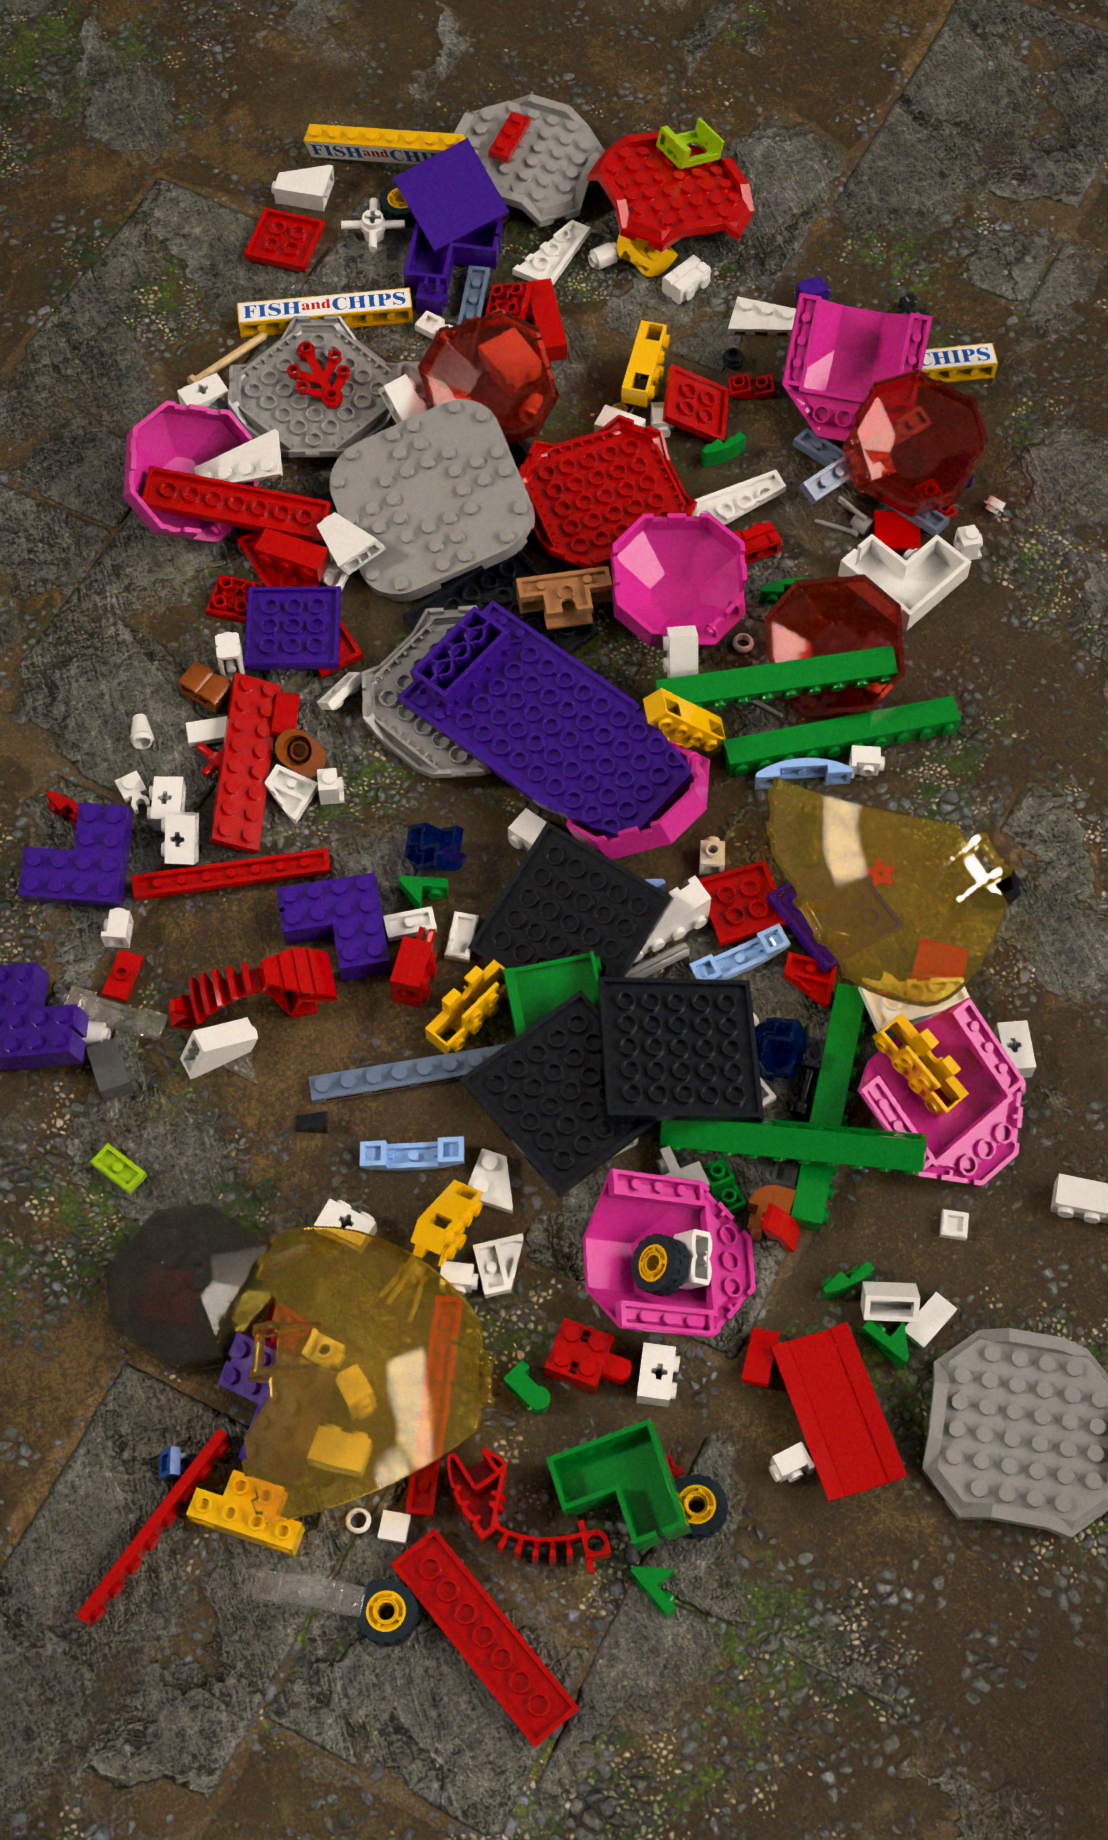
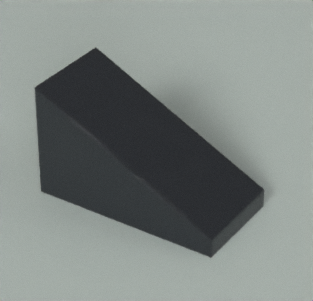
M328 1111L298 1115L296 1117L295 1132L328 1133Z

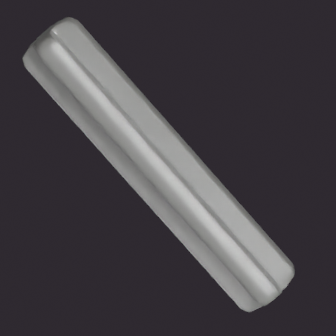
M682 942L630 968L625 977L645 978L689 956V947L685 942Z

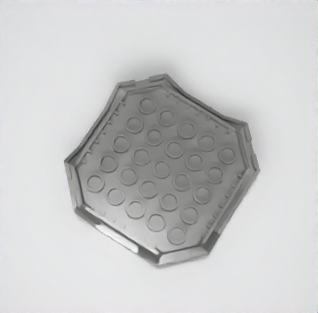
M534 94L484 107L480 110L465 112L454 134H464L465 139H469L504 203L523 210L539 227L553 224L554 219L564 217L567 220L580 216L587 190L592 182L587 181L588 174L605 151L589 125L571 106ZM511 112L531 117V124L508 163L488 157L490 147Z
M340 315L324 316V319H311V316H294L281 339L249 364L230 365L228 408L254 439L274 429L279 431L281 457H340L353 444L388 428L393 417L378 389L401 377L402 366L401 363L385 362L357 340ZM309 341L314 345L315 357L323 371L329 361V351L337 349L341 352L342 361L337 364L329 380L331 387L337 379V368L341 365H346L350 368V378L345 381L341 389L343 401L338 408L328 409L319 398L299 395L296 391V383L299 379L293 380L288 377L287 368L291 364L299 365L301 371L314 374L308 362L301 361L298 357L297 348L301 342ZM308 382L309 387L322 390L320 385Z
M458 606L457 610H444V607L425 609L413 632L380 665L361 672L364 723L384 746L411 768L433 779L484 776L492 772L400 704L397 699L413 682L410 673L412 668L474 606Z
M1012 1328L976 1331L933 1363V1389L927 1441L921 1472L933 1488L936 1487L946 1500V1505L958 1520H994L1047 1530L1070 1540L1108 1511V1374L1087 1348L1064 1337Z

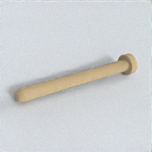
M260 332L198 375L191 374L187 377L188 384L191 385L217 373L265 341L267 334Z

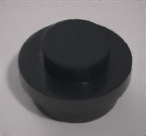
M732 347L724 352L722 362L728 368H739L744 362V356L740 349Z

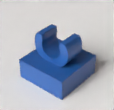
M170 1446L161 1451L159 1480L170 1481L177 1476L181 1477L187 1469H183L180 1466V1462L189 1460L190 1455L188 1453H181V1447Z

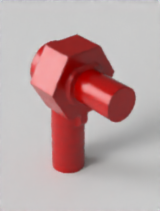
M199 743L196 748L197 751L206 756L207 761H209V764L201 770V773L204 777L208 778L215 771L219 772L222 751L214 752L204 743Z

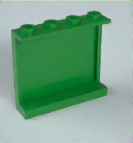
M594 951L517 968L503 969L516 1037L580 990L599 1010L597 981L599 977L598 972L602 971L600 957H595Z

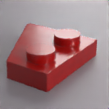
M788 952L783 978L820 1006L828 1009L837 966L824 973L814 958Z

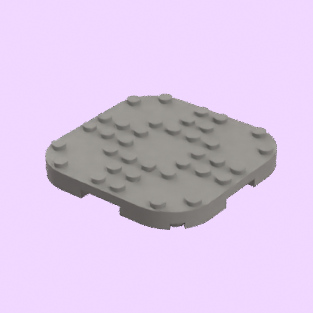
M458 399L442 403L353 444L337 459L330 475V492L338 514L372 535L386 548L359 568L361 575L377 595L390 598L396 602L419 599L441 589V583L481 565L486 569L512 557L527 543L526 538L535 524V512L532 501L496 417L486 406L472 400Z

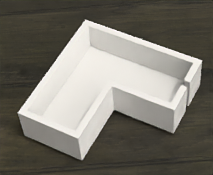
M871 534L858 545L857 550L853 549L841 560L838 577L907 631L968 577L972 561L938 535L934 536L906 561Z

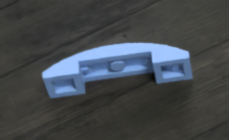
M790 759L772 764L757 772L754 790L778 788L780 780L825 777L826 785L850 784L853 771L852 767L828 759Z
M776 924L757 933V938L715 957L710 954L690 963L689 967L696 979L727 980L775 957L790 946V942L780 924Z
M464 1136L440 1137L437 1142L387 1144L386 1140L360 1142V1168L420 1171L445 1168L464 1163Z

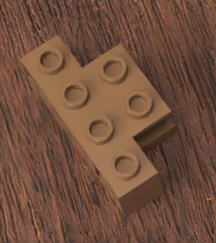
M604 566L516 578V595L520 614L543 611L547 630L592 624L591 613H593V604L612 601V581L609 567Z

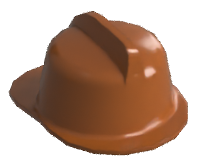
M288 729L278 736L275 743L276 755L292 771L306 778H313L317 776V769H324L326 765V752L322 745L307 733L299 729Z

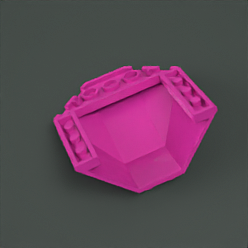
M799 293L782 385L817 437L861 444L914 408L933 316L911 312L908 315L871 311L821 299V296Z
M966 998L913 1025L918 1033L928 1028L939 1043L931 1050L937 1059L940 1057L944 1059L950 1055L961 1068L954 1076L969 1094L950 1111L941 1116L930 1112L925 1105L926 1101L920 1094L915 1093L910 1088L907 1078L894 1069L892 1060L886 1053L884 1054L881 1051L877 1052L867 1061L858 1092L884 1130L927 1134L926 1165L923 1172H919L915 1176L983 1186L1019 1154L1020 1144L1017 1143L1018 1128L1022 1126L1023 1107H1021L1022 1092H1025L1026 1082L972 1000ZM897 1036L892 1040L898 1048L903 1045ZM940 1088L934 1090L946 1106L951 1102Z
M614 1168L610 1169L583 1236L585 1290L619 1329L714 1338L721 1331V1327L726 1321L730 1320L739 1310L743 1301L755 1291L752 1237L745 1229L741 1231L732 1220L734 1216L721 1201L717 1202L708 1192L710 1188L705 1182ZM693 1229L710 1232L712 1252L709 1260L712 1275L709 1285L690 1290L678 1288V1291L671 1293L669 1296H658L642 1291L633 1282L631 1260L639 1243L648 1235L662 1234L673 1238L675 1234Z

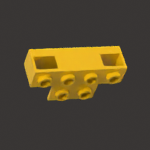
M641 320L622 385V403L647 407L648 404L651 405L654 396L658 395L660 384L657 382L659 379L662 380L664 366H661L665 359L663 349L668 348L670 335H667V325ZM642 374L649 375L645 390L637 389L638 379L641 378Z
M663 688L643 699L648 724L660 729L659 732L664 734L668 742L674 741L677 745L687 749L694 745L709 752L716 750L718 746L722 745L723 740L726 739L721 717Z
M493 960L484 970H481L476 965L464 977V980L468 982V987L464 985L463 988L465 990L461 995L460 992L453 988L442 999L443 1011L425 1028L426 1039L444 1054L461 1050L466 1039L471 1034L475 1035L481 1029L483 1022L488 1017H493L498 1012L500 1005L505 1000H508L506 985L504 984L499 989V983H497L500 978L504 980L503 969L505 968L496 960ZM452 1028L457 1033L446 1043L441 1037Z
M903 1013L893 1018L872 1036L876 1047L882 1053L888 1055L892 1060L894 1069L907 1078L910 1088L915 1093L921 1095L926 1101L927 1109L933 1114L941 1116L947 1113L969 1094L954 1076L961 1068L953 1058L948 1055L944 1059L942 1057L937 1059L931 1050L939 1043L928 1028L918 1033ZM888 1028L903 1043L899 1048L884 1032ZM940 1088L951 1102L946 1106L934 1090Z
M454 1179L418 1218L410 1241L415 1244L412 1254L423 1258L429 1250L436 1254H441L438 1263L440 1267L448 1259L452 1260L457 1249L461 1250L466 1241L465 1228L469 1227L473 1217H478L481 1212L483 1203L480 1202L483 1192Z
M234 1469L223 1496L196 1487L186 1513L190 1522L293 1557L296 1556L305 1531L301 1522L281 1516L289 1496L288 1492L285 1491L286 1487Z

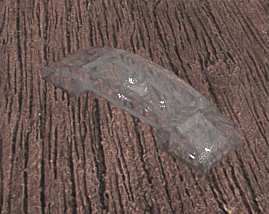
M73 985L64 1005L76 1004L89 1016V1021L105 1022L107 1028L143 1038L160 1039L169 1017L167 1014L144 1008L142 1011L97 997L96 992Z
M258 1571L252 1600L278 1605L284 1603L329 1610L336 1614L360 1617L366 1588L346 1582L303 1574Z

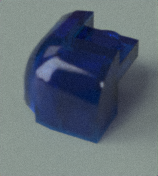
M426 822L410 825L405 847V857L409 859L414 869L422 873L442 874L456 871L464 865L467 857L466 854L460 852L464 829L459 826L439 829Z
M766 1018L765 1022L755 1027L760 1077L763 1080L772 1082L775 1077L794 1080L799 1062H804L807 1042L804 1028L801 1022L796 1019Z

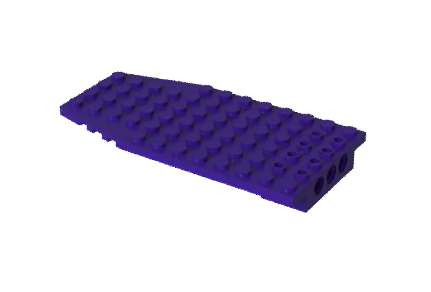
M493 600L483 611L474 606L412 668L410 673L413 682L397 697L400 704L539 807L613 838L619 837L618 831L637 826L640 831L644 830L693 777L691 766L670 745L662 732L660 733L656 727L648 724L646 715L635 700Z

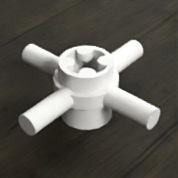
M371 198L369 210L363 213L362 219L341 221V229H361L365 240L369 242V251L375 252L377 250V243L384 239L385 229H405V220H385L383 214L378 210V199Z

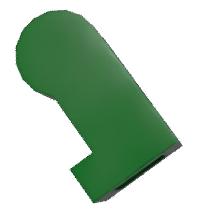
M521 1360L503 1378V1385L531 1413L536 1415L543 1414L549 1409L550 1393L543 1386H538L528 1376L530 1374V1367Z

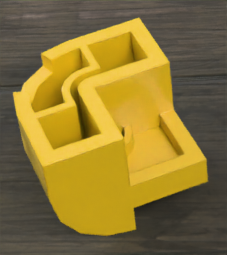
M620 234L618 236L617 252L619 256L633 263L644 276L654 277L660 275L671 266L678 256L671 246L660 252L648 247V242L640 238L633 241L620 236Z

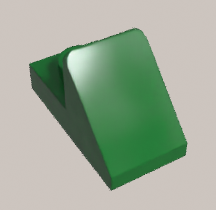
M399 875L400 892L416 909L422 908L424 897L432 900L448 899L449 883L446 878Z
M868 1320L862 1327L859 1336L900 1369H903L909 1359L905 1323L902 1322L890 1337L887 1330L881 1324Z
M634 1566L630 1570V1577L667 1620L675 1613L676 1606L674 1603L676 1600L666 1588L661 1590L660 1587L674 1575L675 1570Z

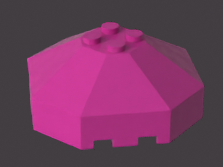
M167 400L135 425L126 435L123 498L155 535L217 543L235 527L153 511L142 500L149 466L195 475L194 467L253 440V437L230 410L220 409L218 411L208 409L207 406L189 404L188 406L176 404L175 401ZM258 481L243 484L256 487L258 485Z
M667 513L666 517H654L653 514H643L612 545L610 562L614 617L648 646H663V636H667V627L691 625L696 626L698 646L716 645L746 615L744 588L748 577L744 556L745 542L710 513H700L699 516L686 517V513Z
M669 741L670 745L691 766L693 777L642 831L635 826L618 831L619 837L613 838L568 818L567 827L574 838L611 860L672 844L707 810L710 760L699 755L697 752L677 745L674 741Z

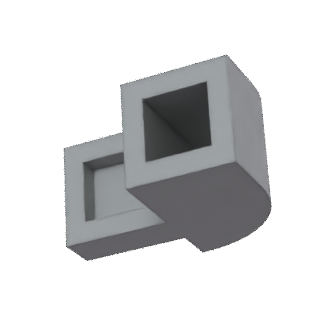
M670 1146L660 1149L657 1165L663 1176L699 1180L705 1182L710 1187L700 1161L680 1168Z

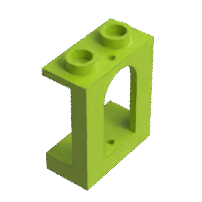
M698 118L695 130L675 134L668 126L660 127L656 146L679 169H684L720 160L725 141L701 118ZM687 145H701L707 152L690 157L691 149Z

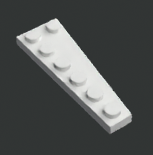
M773 470L695 499L697 501V508L693 516H699L700 513H710L723 525H726L784 493L786 485L777 470Z

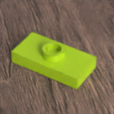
M109 1143L90 1161L94 1168L129 1195L147 1177L145 1171Z

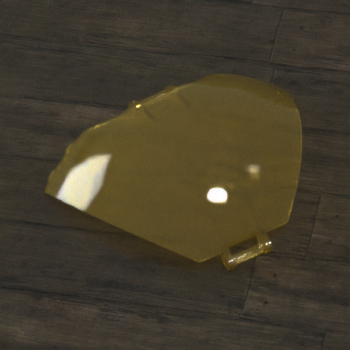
M774 778L773 786L769 787L767 801L770 803L769 822H766V833L770 838L772 856L795 888L797 897L794 898L793 904L796 909L802 912L814 932L813 937L815 941L826 946L829 952L839 961L845 977L869 992L890 1000L915 1006L929 1007L939 1005L957 994L974 976L984 961L996 938L1008 906V902L996 883L1009 877L1012 871L1008 865H1004L989 842L990 837L986 832L979 833L968 842L955 824L921 819L854 804L798 787L779 778ZM979 847L983 849L995 868L989 875L973 853Z
M335 1226L289 1228L271 1240L273 1246L269 1252L262 1254L257 1262L261 1267L256 1278L264 1283L277 1302L274 1320L257 1323L252 1326L254 1349L252 1369L249 1370L248 1380L255 1383L269 1382L270 1397L254 1421L248 1435L244 1436L247 1459L241 1462L244 1476L251 1477L254 1485L256 1498L252 1499L251 1502L255 1514L263 1515L266 1525L296 1519L345 1504L416 1472L445 1455L475 1433L480 1427L481 1408L488 1409L495 1406V1397L492 1396L493 1363H495V1352L482 1349L483 1329L481 1320L454 1286L433 1267L409 1251L385 1239L358 1230ZM277 1336L275 1365L263 1367L265 1338ZM479 1364H482L481 1392H479Z

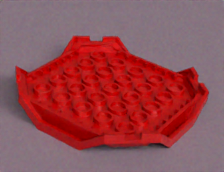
M659 131L624 136L603 152L588 174L587 181H599L614 205L620 236L633 241L640 238L648 242V247L660 252L669 248L682 237L726 232L738 242L745 227L748 226L753 218L754 206L750 184L732 157L720 158V160L679 169L656 146ZM687 145L691 149L690 157L707 152L694 145Z
M617 415L597 432L558 444L534 440L528 452V457L518 470L534 507L535 524L532 531L538 545L547 554L585 569L608 566L611 574L610 555L613 543L643 514H653L654 517H666L667 513H686V517L693 516L697 508V501L687 495L670 460L663 431L648 425L646 428L636 425L634 420L622 415Z

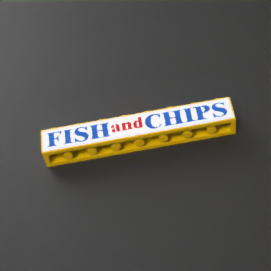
M309 124L303 141L310 156L315 158L418 165L465 140L464 134Z
M410 288L237 303L241 338L254 337L260 332H265L267 336L284 334L294 316H311V319H324V316L340 315L349 328L413 322Z
M993 343L926 349L919 385L994 378L998 362Z

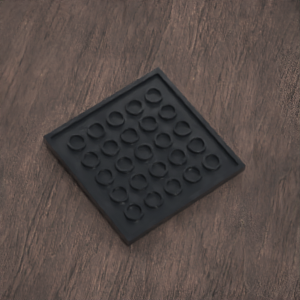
M520 551L491 567L484 569L481 565L460 575L402 615L403 621L414 630L427 608L444 607V610H457L458 606L476 605L479 610L483 611L493 600L570 655L599 635V629L593 623L547 630L543 611L520 614L516 595V578L543 575Z
M547 821L468 946V949L489 962L496 960L505 969L594 951L595 957H600L602 971L598 972L599 977H625L674 898Z
M598 977L597 987L606 1120L763 1121L764 1109L750 980Z
M581 990L460 1078L461 1085L559 1198L660 1121L606 1120L599 1010Z

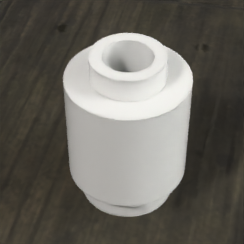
M608 242L590 250L588 261L591 267L601 270L617 263L618 259L621 258L617 252V244L615 242Z
M89 1021L87 1038H82L86 1042L85 1046H92L109 1040L111 1030L107 1028L105 1022Z

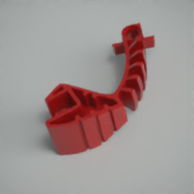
M293 947L261 960L258 968L250 970L247 962L241 963L242 972L238 974L232 965L226 966V979L223 978L220 971L216 968L211 970L212 981L205 973L198 975L199 982L196 978L191 977L188 979L190 996L180 995L176 999L169 1000L168 1009L171 1026L173 1028L188 1029L202 1024L206 1018L209 1019L212 1014L226 1005L257 993H264L272 997L292 1018L318 1013L316 1002H333L338 997L329 954L316 949Z
M483 1448V1460L466 1470L455 1453L448 1455L447 1469L450 1490L455 1506L463 1522L470 1530H473V1534L482 1545L496 1535H499L502 1538L497 1545L496 1552L504 1555L508 1542L516 1543L514 1559L520 1562L523 1547H534L532 1565L538 1566L539 1548L550 1547L549 1567H556L555 1547L565 1546L566 1566L573 1565L571 1545L581 1543L588 1574L595 1575L593 1562L611 1557L610 1545L606 1534L600 1530L586 1531L584 1519L578 1522L579 1533L566 1536L533 1537L503 1528L498 1522V1516L504 1514L505 1508L503 1505L506 1504L507 1500L503 1496L508 1476L507 1462L487 1448ZM593 1539L600 1540L603 1548L600 1551L594 1552L589 1549L588 1542Z

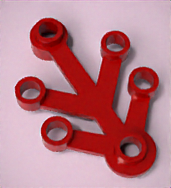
M309 341L301 342L297 348L298 357L301 361L308 362L314 374L301 371L299 365L291 364L287 368L288 377L293 380L299 379L296 383V391L299 395L319 398L328 409L338 408L343 401L341 389L345 381L350 378V368L346 365L339 366L337 368V379L331 387L329 380L337 364L342 361L341 352L337 349L329 351V361L323 371L315 357L314 345ZM308 382L320 385L322 390L309 387Z

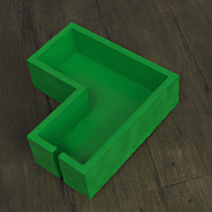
M651 1419L546 1458L562 1511L569 1518L618 1500L632 1543L639 1552L662 1544L661 1537L665 1536L670 1541L692 1532L657 1428Z

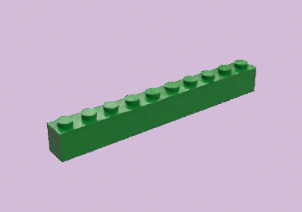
M892 645L661 679L655 681V690L663 688L701 708L712 707L713 709L725 708L727 704L736 703V705L742 706L749 704L753 700L769 702L774 700V697L783 696L785 699L797 697L801 693L816 695L821 693V690L831 689L832 692L844 690L845 687L864 688L869 683L876 682L879 685H885L895 680L898 671Z
M948 696L725 739L722 742L721 753L728 776H743L749 772L760 771L772 764L790 759L835 758L841 754L850 753L852 745L884 748L887 745H902L918 739L927 740L933 736L952 735L958 732L961 717L954 697Z
M837 983L809 1123L846 1126L848 1114L844 1113L845 1105H850L853 1090H849L848 1087L849 1082L855 1081L857 1067L853 1066L854 1058L859 1059L862 1044L857 1043L858 1036L863 1037L866 1025L865 1021H861L863 1013H868L858 987ZM813 1161L810 1164H800L790 1216L799 1224L801 1229L820 1232L822 1224L827 1225L830 1209L825 1208L826 1201L832 1200L835 1185L830 1184L831 1176L837 1175L838 1166H825L823 1162Z
M764 1118L762 1122L661 1120L660 1146H670L671 1150L674 1151L689 1148L693 1149L696 1153L719 1151V1154L723 1156H732L734 1153H739L753 1159L760 1158V1156H768L774 1161H785L786 1158L797 1159V1162L802 1164L818 1161L823 1162L825 1166L831 1167L838 1166L839 1164H847L853 1169H864L865 1166L876 1167V1170L881 1172H890L892 1169L902 1170L905 1174L915 1175L923 1172L926 1165L927 1134Z

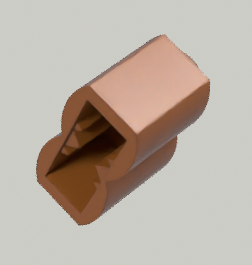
M194 662L177 681L181 693L199 702L214 713H217L230 698L231 680L225 675L220 676L213 673V670L204 663Z

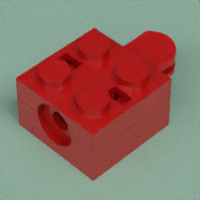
M422 926L419 927L416 939L403 936L390 978L393 1002L422 1009L424 1000H429L431 994L429 983L431 978L435 979L438 970V964H436L437 953L433 949L436 935L435 929H429L426 940V927Z
M563 1318L544 1367V1376L596 1395L601 1379L619 1385L626 1383L631 1377L632 1366L627 1358L611 1353L614 1347L615 1336Z

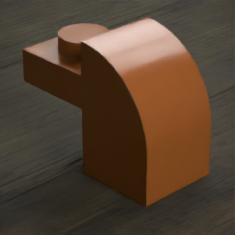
M767 1185L759 1188L752 1194L746 1212L751 1213L747 1228L752 1229L750 1235L752 1239L757 1241L761 1239L763 1232L761 1217L767 1211L769 1203L790 1214L796 1190L779 1185Z

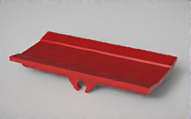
M848 1322L824 1331L770 1346L828 1502L846 1498L907 1477Z

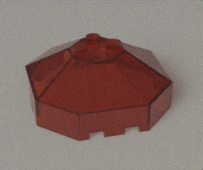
M502 309L494 310L492 314L481 318L478 315L461 321L462 324L450 328L448 325L439 328L418 365L426 400L430 408L458 399L476 401L486 406L494 414L508 444L537 436L560 397L540 329Z
M916 369L876 381L872 384L867 398L861 403L854 415L855 426L842 446L854 488L913 517L957 503L988 450L989 439L976 397L968 393L965 395L955 390L954 386L940 379L936 381L928 377L926 372Z
M865 574L796 580L765 616L767 657L770 663L893 645L898 674L891 683L879 685L878 682L869 683L864 688L849 686L838 692H832L831 689L821 690V693L816 695L801 693L797 697L787 699L806 717L875 711L906 676L901 605Z

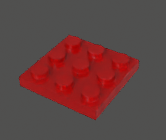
M265 207L244 252L245 260L306 273L326 227L325 220Z
M672 364L667 372L662 421L708 441L714 442L719 439L724 442L729 388Z
M765 860L698 879L711 897L708 919L719 947L756 937L757 933L776 924H780L782 929L788 928L786 922L782 920L766 899L767 894L777 888Z

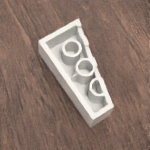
M696 875L688 879L690 884L682 890L676 887L669 892L670 896L674 899L634 963L640 961L645 954L651 951H659L669 941L679 940L685 936L686 932L694 928L699 929L707 923L711 897Z

